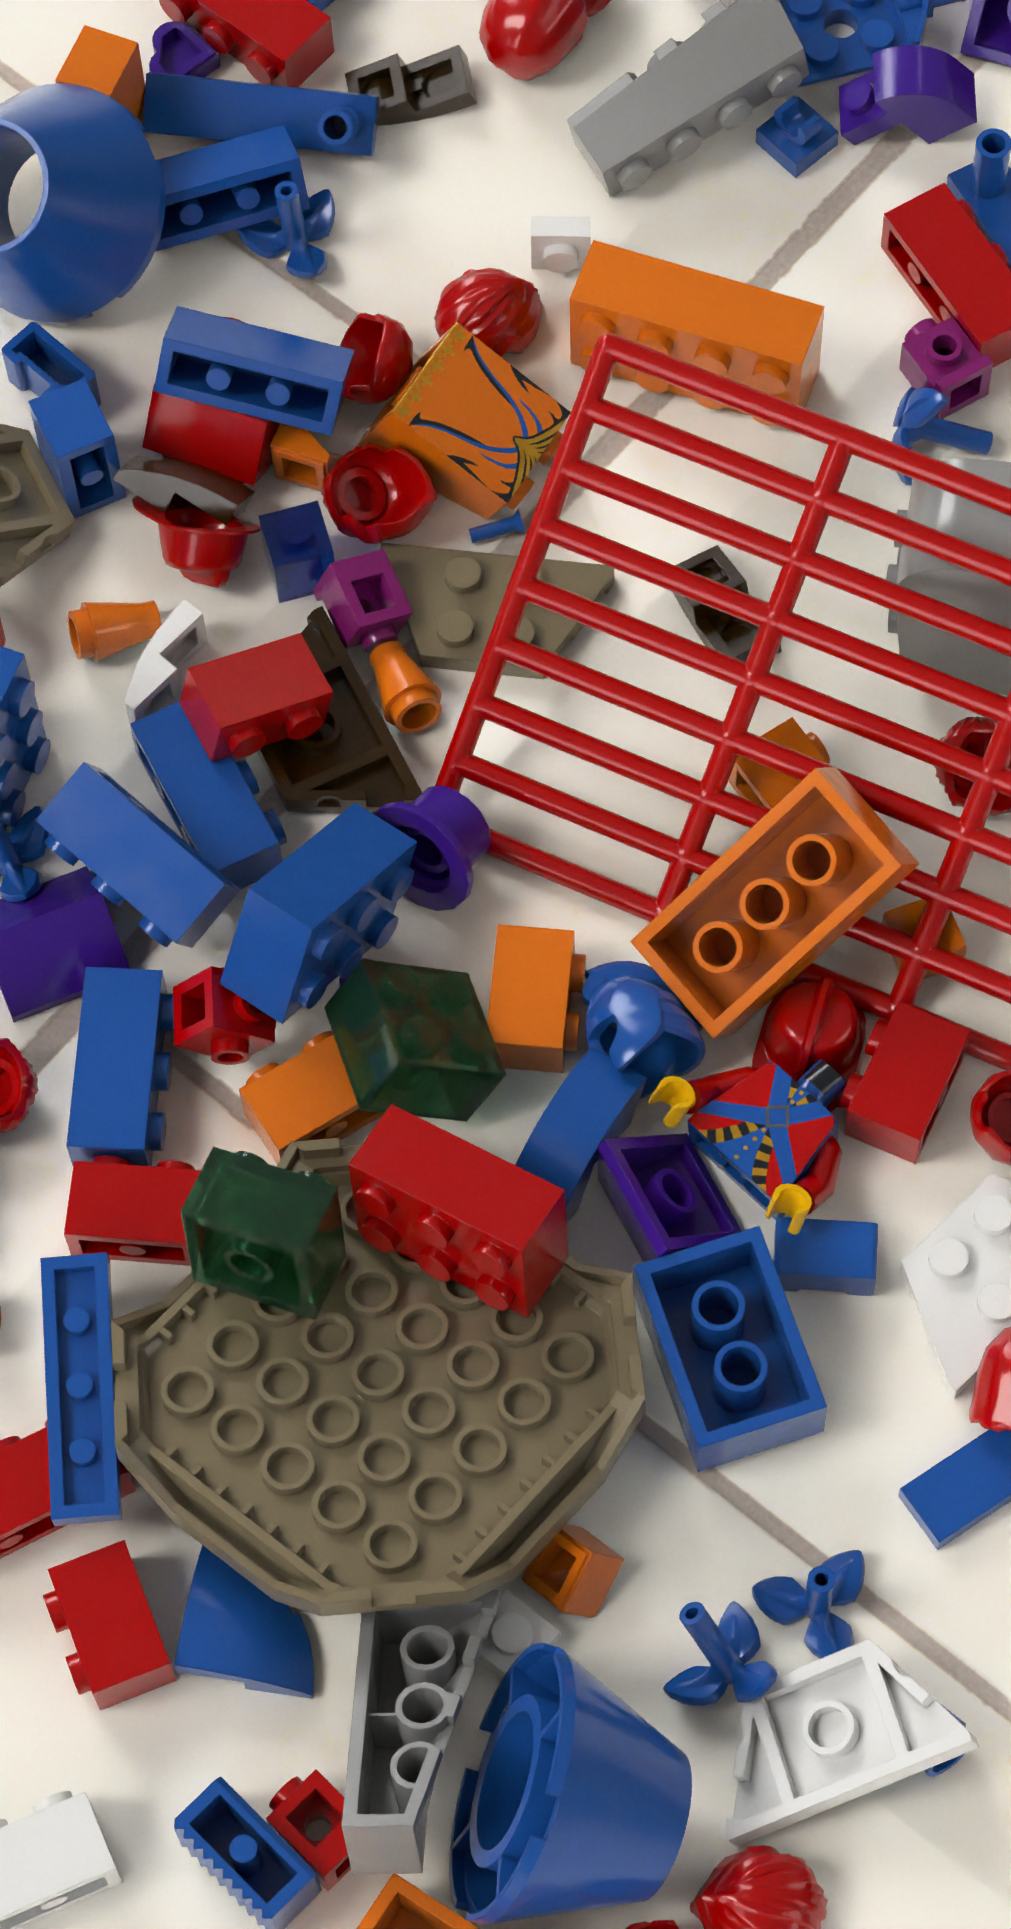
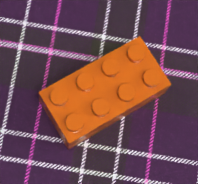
M593 240L569 298L571 364L578 365L586 371L598 338L602 334L613 333L798 406L806 407L820 368L825 306ZM616 363L612 376L636 382L642 388L651 392L663 393L667 391L694 399L698 404L709 409L725 408L749 415L761 424L778 426L619 363Z
M836 767L815 768L630 942L713 1039L735 1034L920 863Z

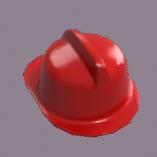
M138 495L132 499L133 507L138 512L158 524L162 557L166 565L179 570L185 578L192 582L215 588L225 586L230 572L238 568L242 562L248 535L255 534L261 529L259 525L242 521L238 518L226 526L184 498L165 512H162Z
M823 976L819 981L811 980L799 984H789L772 999L766 1010L752 1058V1067L759 1069L766 1063L774 1062L797 1082L820 1059L832 1066L847 1085L852 1073L856 1072L865 1041V1015L862 1010L855 1008L853 1000L841 988L834 985L832 977ZM844 1090L825 1107L830 1113L839 1107Z

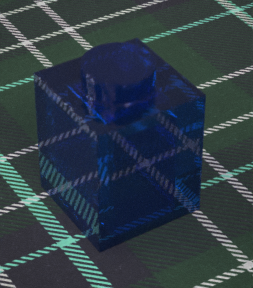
M318 500L258 516L263 550L279 603L313 595V589L329 564L335 562L334 551Z

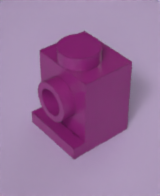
M953 316L939 324L933 318L924 319L907 332L904 338L905 342L902 343L899 369L911 386L916 389L923 387L932 388L947 397V404L934 417L944 419L988 395L993 362L987 354L983 356L980 354Z
M384 549L330 563L313 589L316 600H323L345 649L362 645L365 652L371 654L378 645L384 642L398 641L399 632L413 614Z

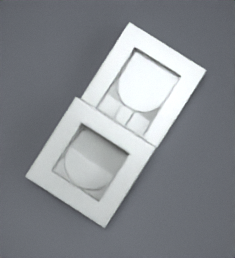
M184 599L158 628L135 667L125 699L129 723L180 701L182 690L178 670L208 643L203 613L187 599Z

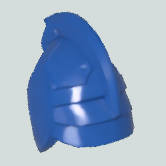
M614 961L585 970V978L587 980L582 989V1001L584 1005L588 1006L585 1017L588 1050L593 1047L611 1057L616 1069L621 1073L626 1067H629L647 1077L640 1099L654 1092L664 1077L687 1075L700 1065L706 1053V1046L700 1035L702 1026L651 966L634 961Z

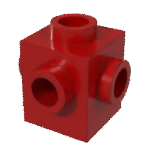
M210 966L173 987L174 1047L209 1055L211 1060L218 1064H241L249 1060L251 1054L275 1042L276 1020L220 984L224 967Z

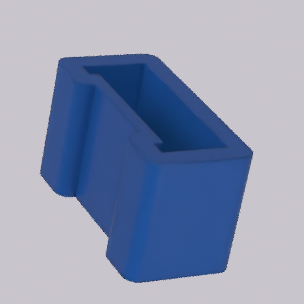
M29 323L2 347L1 351L8 380L20 391L30 389L39 397L44 391L60 384L68 385L85 378L99 406L101 405L95 371L38 323Z
M776 1218L773 1263L784 1291L796 1292L804 1289L846 1292L848 1295L857 1296L874 1295L877 1272V1223L805 1219L801 1231L793 1235L788 1232L792 1218Z

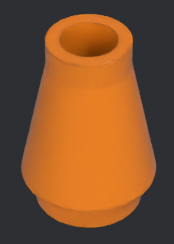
M154 600L142 603L82 602L80 609L69 611L67 614L69 636L77 659L91 657L95 663L147 639H151L162 625L160 613Z
M388 641L378 645L371 652L369 662L375 673L386 721L396 726L403 733H416L428 728L439 718L442 711L440 704L442 694L440 689L406 653L400 642Z

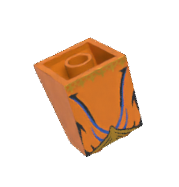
M456 322L417 360L407 381L388 400L356 446L362 447L369 442L387 448L401 445L404 450L420 460L433 482L436 493L488 520L504 506L513 511L524 499L534 484V481L527 477L528 473L537 461L545 465L557 452L563 435L558 430L571 412Z

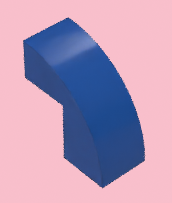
M593 1047L585 1053L559 1087L537 1122L515 1164L564 1189L566 1223L579 1209L593 1167L598 1161L597 1146L605 1139L619 1138L630 1126L647 1077L629 1067H626L622 1073L619 1072L613 1064L611 1057Z

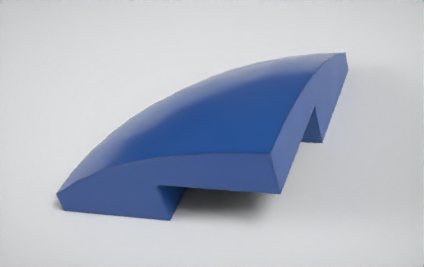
M202 1545L181 1627L174 1662L176 1672L244 1682L245 1689L313 1699L314 1661L309 1637L300 1614L293 1613L288 1605L271 1599Z

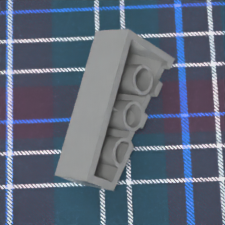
M721 0L717 1L701 14L705 23L684 42L675 41L671 37L653 51L654 55L647 64V71L639 77L635 73H625L567 119L576 147L610 198L623 190L630 191L640 187L651 177L652 172L673 159L681 160L690 156L701 146L703 140L723 128L731 129L740 125L751 115L753 109L773 97L781 98L790 94L801 84L803 78L809 75L804 48L779 0H736L728 7Z
M493 1590L470 1603L361 1613L342 1817V1830L352 1874L423 1873L427 1812L436 1775L501 1600L500 1590Z

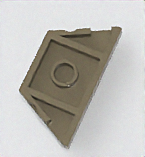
M0 424L1 587L70 537L75 524V519L30 431L5 424Z
M381 542L380 550H385L413 611L406 624H408L411 632L412 643L421 666L476 672L518 556ZM544 559L538 579L596 602L603 592L608 594L613 587L614 568L601 564ZM528 602L516 638L560 655L563 645L573 640L584 624ZM508 661L502 673L505 676L545 678V676Z

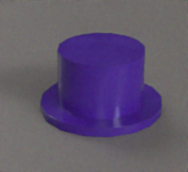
M441 785L431 786L411 804L404 802L386 803L374 813L380 819L417 841L409 868L414 870V877L403 895L404 897L419 906L435 911L454 910L471 894L474 882L472 866L489 850L491 836L489 826L481 811L469 798L452 788Z

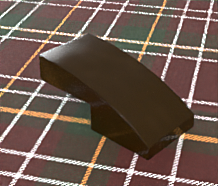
M460 45L407 65L396 53L345 73L349 93L380 96L377 126L418 121L477 104L468 57Z
M137 456L118 469L113 478L114 481L162 512L167 511L184 498L226 526L245 512L255 494L254 490L215 470L183 460L158 456Z
M718 545L676 565L749 594L747 581ZM673 592L683 612L705 646L744 662L747 661L759 626ZM781 643L777 651V654L782 652Z

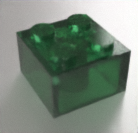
M362 959L324 1006L361 1111L385 1113L390 1104H393L418 1117L467 1122L507 1075L469 973Z
M213 1146L180 1211L193 1280L316 1320L346 1257L338 1186L330 1184L325 1178L313 1172L299 1171L295 1173L270 1165L264 1159L251 1152L238 1151L233 1153Z

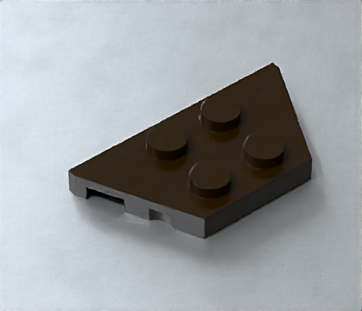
M323 606L318 607L307 617L308 625L301 632V635L333 690L324 725L308 737L299 740L282 739L264 745L257 753L287 811H345L354 803L368 811H377L386 803L404 802L411 804L422 794V791Z

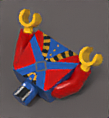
M819 1059L797 1082L774 1062L766 1063L759 1069L746 1066L690 1081L676 1076H668L660 1081L648 1099L650 1105L656 1102H665L672 1107L663 1119L664 1124L669 1128H675L679 1125L686 1114H693L687 1120L689 1138L693 1145L766 1211L764 1216L767 1219L773 1217L776 1220L778 1217H784L785 1214L792 1217L788 1228L789 1233L793 1235L798 1234L807 1215L815 1211L834 1193L842 1150L837 1141L838 1121L825 1107L845 1089L846 1083L839 1073L827 1062Z

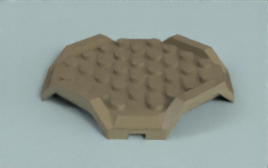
M339 1138L290 1142L252 1212L163 1301L111 1320L112 1365L115 1381L114 1429L117 1456L120 1462L177 1526L276 1602L318 1616L470 1603L516 1579L603 1485L646 1412V1397L641 1353L639 1351L632 1274L630 1272L582 1264L569 1255L528 1318L509 1308L504 1311L494 1309L480 1300L475 1292L452 1279L449 1281L437 1280L423 1271L416 1261L395 1250L390 1253L380 1251L362 1237L357 1229L348 1163L362 1144L340 1146Z

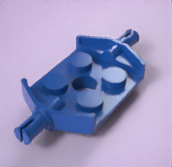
M779 0L804 48L809 75L803 78L797 88L873 70L872 53L904 45L921 46L927 18L933 17L934 8L956 2H965L966 0ZM841 23L850 26L855 32L849 37L836 38L827 33L825 29L833 24Z

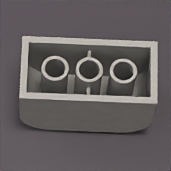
M970 458L941 460L1011 488V462ZM913 478L908 510L898 509V515L1011 559V516ZM894 541V547L899 548L897 565L889 564L886 580L1011 629L1010 586ZM889 609L888 633L898 634L899 655L994 693L1008 696L1011 689V657Z

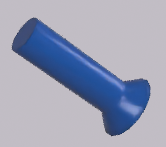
M519 509L512 517L469 529L472 543L514 531L526 534Z

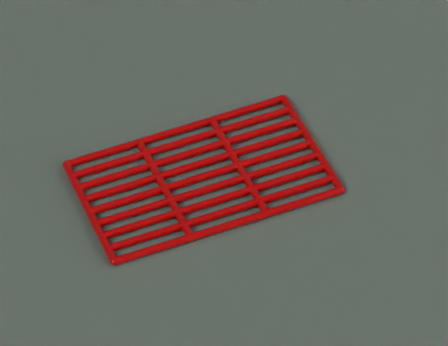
M613 333L602 334L598 338L435 786L441 785L459 792L465 778L670 863L656 898L489 828L491 842L489 850L485 854L651 922L688 888L693 873L702 875L720 858V856L702 849L715 814L751 829L771 810L725 791L738 755L800 781L807 777L815 768L834 767L748 732L747 730L760 696L973 781L974 783L961 816L957 817L837 768L874 811L950 841L937 877L915 868L894 887L927 901L913 936L866 916H862L843 934L903 959L890 994L813 962L792 982L799 984L811 980L819 981L823 976L832 977L834 985L841 988L853 1000L855 1008L888 1022L898 1001L970 1030L966 1050L967 1055L1003 1070L1011 1069L1010 1044L914 1005L927 970L1011 1004V976L937 946L951 911L1011 935V907L960 887L974 852L1011 866V838L984 828L997 793L1000 792L1011 797V769L1007 768L1011 760V689L1008 696L1004 697L793 612L807 576L1011 657V629L815 552L828 517L832 516L1011 587L1010 558L839 492L852 455L1008 516H1011V488ZM616 363L828 445L815 481L603 399ZM594 423L804 505L805 508L792 542L582 460L581 458ZM572 483L782 566L769 602L559 519ZM550 543L759 626L747 661L744 662L538 579ZM528 602L737 686L724 721L516 638ZM783 636L996 721L997 724L984 757L771 673L770 670ZM507 661L714 745L702 779L698 780L495 697L494 695ZM485 720L692 804L679 839L473 755Z

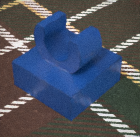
M794 95L774 111V116L756 129L755 143L792 176L797 178L838 145L839 131L803 99Z

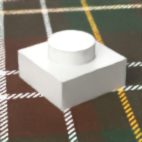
M531 216V269H547L556 273L582 269L591 247L590 216Z
M507 1589L501 1596L479 1660L503 1678L513 1662L527 1648L536 1643H546L554 1646L560 1639V1631Z

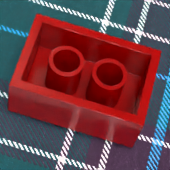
M390 1104L348 1163L357 1229L362 1237L380 1251L390 1253L395 1250L416 1261L423 1271L437 1280L449 1281L452 1279L473 1290L480 1300L494 1309L504 1311L509 1308L528 1318L569 1257L564 1189L393 1104Z

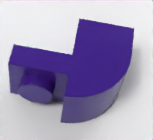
M904 45L872 53L873 71L838 87L841 136L853 145L859 144L900 124L905 125L930 144L977 122L974 73L950 54L936 48Z

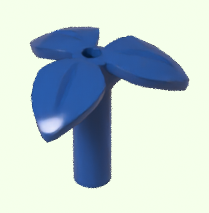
M282 181L275 187V197L281 226L273 220H267L237 229L238 235L245 246L252 252L267 259L280 256L287 250L290 251L286 270L291 275L299 278L318 276L327 268L328 259L325 251L308 244V242L321 240L329 236L335 218L333 196L329 189H324L308 198L310 209L302 211L298 186L292 181Z
M911 386L897 407L892 427H898V429L893 434L891 442L911 449L915 442L924 439L986 456L992 446L993 433L934 417L947 404V397L932 388L923 387L916 389ZM896 472L905 485H912L911 477Z
M35 806L26 812L10 830L9 834H7L0 821V877L4 876L0 887V896L5 901H24L32 897L42 885L41 873L23 866L24 863L37 860L43 856L47 848L44 841L48 838L49 832L35 821L43 811L40 806Z
M849 1550L830 1557L820 1566L813 1568L809 1572L806 1590L792 1577L774 1576L754 1584L751 1588L752 1597L758 1608L768 1618L781 1625H789L807 1615L811 1620L805 1633L804 1643L813 1655L819 1659L854 1645L851 1625L831 1613L830 1609L832 1606H843L853 1603L857 1599L863 1587L865 1576L863 1554L860 1550Z
M735 1601L729 1603L718 1626L702 1603L691 1602L682 1608L679 1619L710 1663V1666L688 1668L664 1685L663 1690L671 1699L692 1706L710 1705L716 1703L724 1695L728 1684H733L737 1702L744 1703L759 1698L772 1687L778 1675L774 1666L766 1661L746 1664L758 1652L761 1643L758 1628L753 1618L739 1603Z

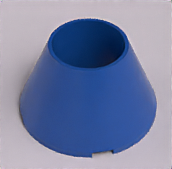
M45 84L22 91L0 104V307L21 318L41 323L59 324L71 323L92 317L94 311L102 308L116 297H124L133 288L145 272L156 251L162 232L166 206L165 182L161 162L154 159L150 145L143 134V131L146 129L129 109L105 93L75 84ZM36 153L43 175L42 198L31 224L16 238L11 228L8 213L10 190L20 168Z
M546 1643L533 1644L513 1662L498 1685L486 1709L479 1729L491 1734L478 1771L465 1767L454 1814L449 1855V1881L452 1901L455 1908L468 1912L465 1920L482 1925L649 1900L661 1888L674 1865L689 1817L692 1796V1772L687 1755L563 1649Z

